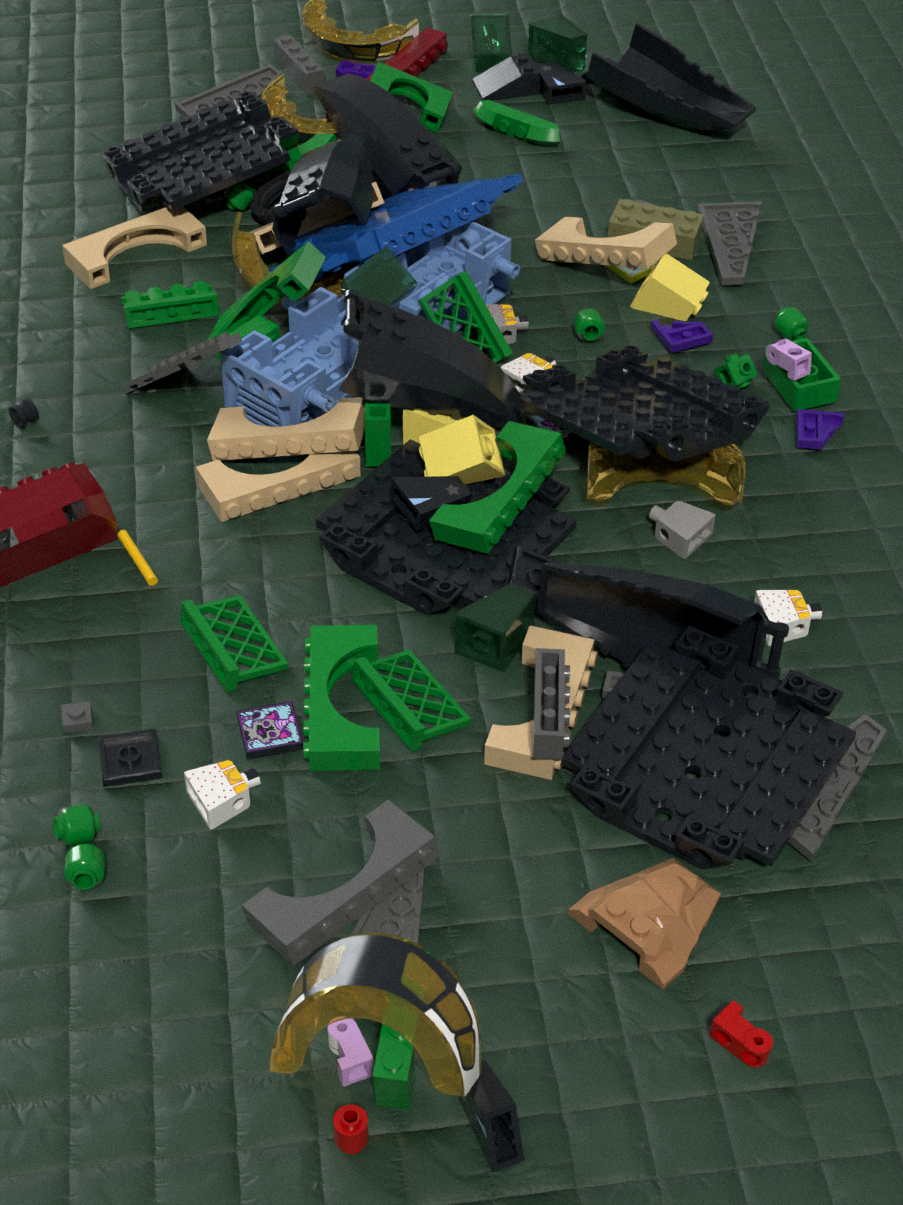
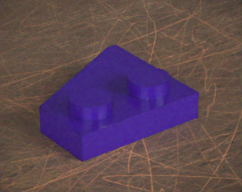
M342 60L336 68V77L352 74L366 79L374 72L376 65Z
M659 320L651 321L652 331L671 353L712 343L713 334L703 322L673 321L672 325H659Z
M798 409L796 416L797 448L822 450L843 424L845 413Z

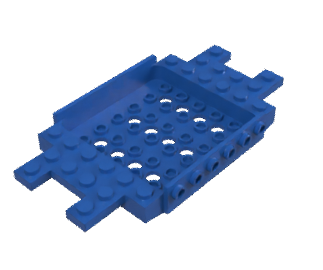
M521 174L507 175L501 179H476L465 183L401 192L385 199L383 204L371 208L366 225L362 226L356 214H353L299 237L295 241L292 253L287 254V257L289 258L309 241L326 257L315 280L322 278L323 272L328 271L330 273L341 269V264L343 263L352 264L357 261L359 263L370 261L373 259L371 255L380 252L383 260H387L490 213V205L496 203L495 199L503 196L502 192L508 193L516 190V185L523 183ZM278 266L262 272L264 278Z

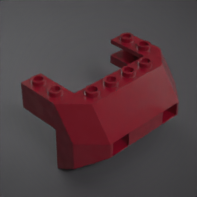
M71 462L61 466L60 469L53 467L41 472L43 477L33 480L32 476L18 481V487L10 490L7 486L0 488V534L13 529L19 543L0 551V588L117 540V520L103 489L84 463L75 465V462ZM72 506L78 520L68 523L63 509Z

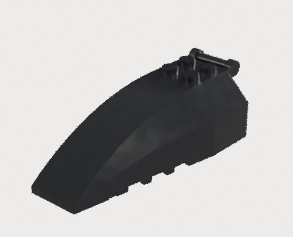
M639 23L635 24L630 45L619 63L594 52L592 53L588 71L581 76L586 81V84L594 85L602 92L607 93L639 113L683 128L696 130L733 129L756 110L755 106L736 92H733L726 84L721 86L716 82L714 75L711 73L706 74L700 70V65L697 62L692 64L685 58L686 54L672 43Z
M346 74L314 86L313 90L324 110L327 111L331 123L335 124L339 138L352 133L372 135L374 139V152L372 153L373 160L371 161L373 165V170L371 171L373 181L371 182L377 183L383 200L395 196L412 179L415 180L420 188L428 187L430 183L445 178L449 184H457L462 170L459 162L439 137L385 89L365 78L352 74ZM438 169V171L426 175L427 173H430V172L435 171V170Z
M349 134L308 151L296 162L288 177L280 203L275 205L276 217L272 226V231L287 254L292 253L302 225L301 222L307 216V206L322 202L325 194L348 201L362 226L367 224L373 202V186L371 184V181H373V175L371 174L373 165L371 161L373 160L374 139L371 134Z
M349 289L344 293L346 313L341 320V325L345 334L359 338L360 342L353 365L341 383L339 391L375 403L390 404L394 408L410 411L418 408L427 410L430 415H436L438 412L449 414L451 419L456 420L460 417L466 418L474 415L487 425L502 429L508 421L522 424L519 391L502 369L473 344L454 332L425 318L385 305L379 301L359 296L358 291L354 289Z
M552 562L542 564L537 613L576 636L594 639V645L601 648V653L606 656L612 655L623 662V667L629 669L650 640L678 652L675 648V643L690 625L738 646L739 662L777 679L780 677L781 668L779 667L784 638L788 636L789 626L782 622L770 621L762 607L756 603L711 585L679 578L599 566ZM769 634L773 638L768 663L766 664L761 661L766 635Z

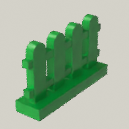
M196 281L193 283V287L184 288L182 284H174L170 286V290L162 291L159 287H152L148 289V293L139 294L136 290H129L125 292V296H121L128 329L219 316L216 291L212 292V285H207L204 281Z

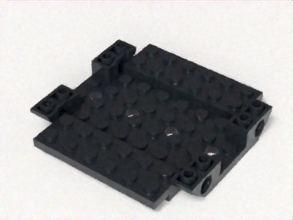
M246 91L241 93L239 97L234 98L236 106L229 100L220 101L216 106L201 109L195 115L184 116L178 122L162 125L160 129L154 132H145L137 139H129L120 146L110 147L107 149V152L102 153V157L116 184L141 212L159 204H162L168 211H173L290 161V155L287 150L297 146L298 129L284 117L271 118L267 103L253 91Z
M632 345L625 346L624 349L618 351L609 350L606 354L597 356L596 373H590L587 377L576 378V373L566 369L564 365H553L550 369L534 370L531 374L523 375V381L533 392L519 397L520 408L617 455L628 454L636 459H640L653 454H659L674 462L749 439L769 410L768 401L759 398L757 394L744 392L738 386L725 384L719 378H711L705 375L704 372L688 368V365L678 364L669 357H659L655 361L648 362L646 361L648 353Z
M411 439L316 519V527L325 531L319 536L320 541L342 571L425 615L442 610L450 605L462 611L467 607H471L486 615L507 595L506 590L514 549L519 545L547 556L576 528L577 519L552 508L570 492V487L546 477L538 491L533 494L525 508L520 511L512 525L507 528L500 537L499 542L494 545L488 554L435 540L431 526L416 531L389 497L392 478L425 477L424 470L426 466L419 453V446L421 444ZM505 473V476L465 484L472 493L470 503L484 499L498 491L507 483L511 475Z
M690 625L675 643V648L678 652L650 640L563 754L561 765L578 773L570 783V788L597 818L701 869L728 866L735 857L744 860L747 855L772 866L855 740L856 731L825 718L831 715L843 697V692L791 669L782 681L738 661V646ZM747 692L755 693L757 697L749 699L744 697L743 694ZM722 731L728 733L729 736L718 738L715 734ZM690 772L699 773L701 777L696 779H689L688 777H686V774ZM660 814H667L671 816V819L661 822L656 817Z

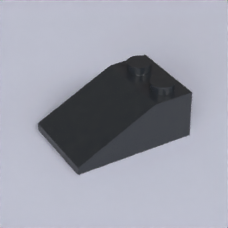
M518 54L517 56H510L474 77L472 82L482 100L492 101L540 94L541 73L530 54Z

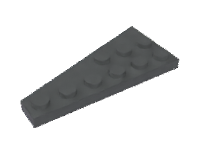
M762 201L700 203L698 205V213L704 214L703 229L721 285L734 286L744 284Z
M227 331L148 367V373L121 386L125 394L181 368L242 342V339L238 332L229 336Z

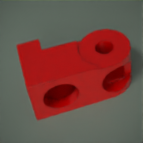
M733 1000L713 1019L709 1037L746 1065L754 1068L762 1067L769 1060L773 1039L767 1031L755 1028L754 1025L743 1018L744 1008Z

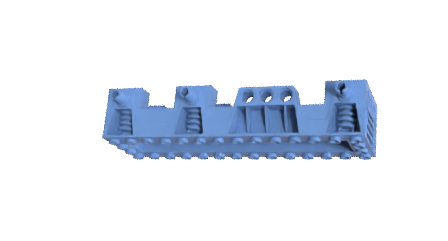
M470 221L414 247L406 254L403 252L387 260L382 259L380 252L374 254L372 260L360 263L345 273L342 297L339 299L338 295L322 287H319L301 300L297 299L295 302L288 296H285L282 300V307L287 309L289 314V332L272 343V339L254 330L243 337L242 342L219 352L221 356L224 407L244 406L247 419L250 422L262 426L281 427L313 420L330 411L339 399L357 397L339 391L341 383L353 365L360 342L359 338L345 334L341 325V320L346 313L344 293L349 289H354L358 291L359 296L379 301L385 305L402 309L427 319L418 300L446 282L454 274L467 270L484 303L495 304L510 293V278L515 279L520 272V265L511 262L512 239L474 221ZM450 285L447 287L446 298L455 300L456 293ZM429 299L427 303L431 310L437 312L439 300ZM445 302L443 314L452 316L454 305ZM459 307L457 318L466 321L467 312L464 308ZM442 318L441 326L450 330L451 321ZM456 323L455 332L465 325Z

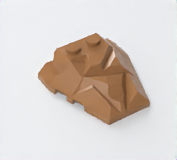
M672 858L589 892L568 910V915L589 932H593L598 926L603 925L641 955L639 971L661 989H664L684 971L688 963V957L692 949L696 947L699 935L703 927H706L720 899L721 893L676 859Z

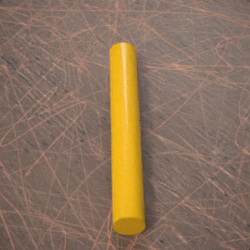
M126 530L119 531L117 534L118 538L148 585H155L158 582L157 577Z

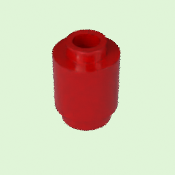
M345 1105L339 1108L333 1118L335 1144L346 1154H356L367 1145L369 1140L368 1115L363 1108L357 1105Z

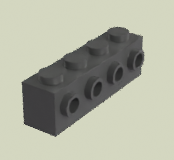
M282 35L280 38L273 39L274 61L306 95L315 94L314 86L323 83L324 79H326L324 68L291 35Z
M536 648L533 758L562 760L563 748H569L570 730H564V725L569 726L570 708H565V704H569L570 686H565V682L569 683L570 665H565V649Z

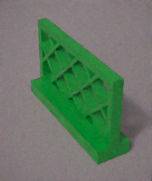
M467 270L454 274L446 282L418 300L429 321L441 326L442 318L451 321L450 331L454 333L456 323L465 325L464 337L462 338L477 346L481 351L482 348L488 349L492 356L491 360L495 363L512 354L509 345ZM450 285L456 293L455 300L446 298L447 287ZM429 299L439 300L437 312L431 310L427 303ZM445 302L454 305L452 316L443 314ZM459 307L466 310V321L457 318ZM471 327L475 328L479 333L478 342L469 339Z
M240 595L201 605H195L192 600L181 602L180 624L226 692L236 690L237 682L288 669L289 663ZM237 606L240 612H232L226 610V608ZM211 613L216 615V617L211 619L204 617L202 614ZM221 617L234 620L233 625L221 622ZM241 622L244 624L251 625L252 629L248 630L245 628L238 627V625ZM214 629H220L228 633L226 636L214 633ZM233 634L246 637V640L243 642L231 637ZM253 639L263 642L264 646L259 647L249 643ZM226 646L240 649V651L236 654L227 651L225 648ZM247 651L259 656L257 659L243 656V654ZM267 657L274 659L276 662L270 664L263 662L262 659ZM238 663L251 666L252 669L240 671L237 665Z
M410 649L368 662L365 657L355 659L351 681L411 752L421 749L422 742L470 725L471 718ZM408 661L412 669L399 666L397 663ZM381 669L390 673L389 676L379 674L376 670ZM393 674L409 676L408 681L393 677ZM412 679L425 680L428 685L413 683ZM390 685L405 689L404 694L393 691ZM411 690L423 693L424 697L419 698L407 694ZM428 695L439 697L443 704L427 700ZM405 703L420 706V710H411ZM428 708L440 711V714L435 716L423 713V710ZM443 713L455 715L458 719L451 720L442 716ZM420 721L436 724V726L425 730L424 725Z

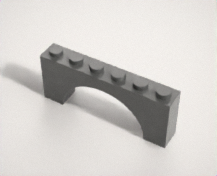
M387 800L365 816L369 835L375 842V848L366 866L354 878L337 889L310 897L284 896L266 887L242 904L248 925L294 966L438 859L440 856L435 836L390 800Z

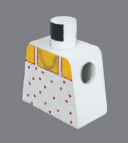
M527 353L502 365L500 368L515 385L520 393V397H523L533 392L523 381V375L531 374L534 370L550 369L553 365H556V362L551 356L541 359L532 353Z
M756 590L754 603L762 607L768 619L773 622H782L789 626L788 636L784 638V642L805 637L809 632L811 620L822 618L821 605L819 603L806 604L801 592L798 590ZM769 634L766 635V643L768 646H771L773 636Z
M229 760L184 772L186 792L210 830L249 808V789L261 784L259 775L254 768L239 773L233 762Z

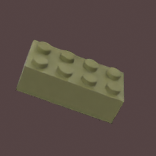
M619 199L609 220L608 238L637 232L654 222L673 223L677 245L668 251L667 254L673 257L692 260L701 239L704 214L694 211L677 210L673 207L655 206L651 203L633 202L629 199Z

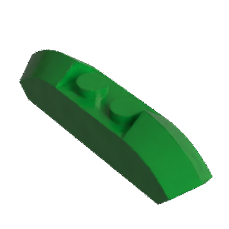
M481 100L473 109L475 115L486 126L498 132L540 146L552 147L558 146L560 143L559 128L555 123L490 100Z

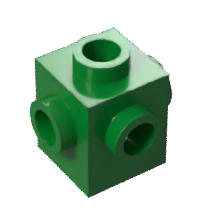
M738 353L724 358L726 363L714 368L717 377L723 383L740 388L751 384L749 379L757 376L754 363L748 353L740 357Z

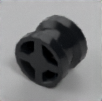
M28 398L22 400L20 405L14 404L8 409L13 423L20 429L27 426L28 422L39 420L38 410L35 404Z

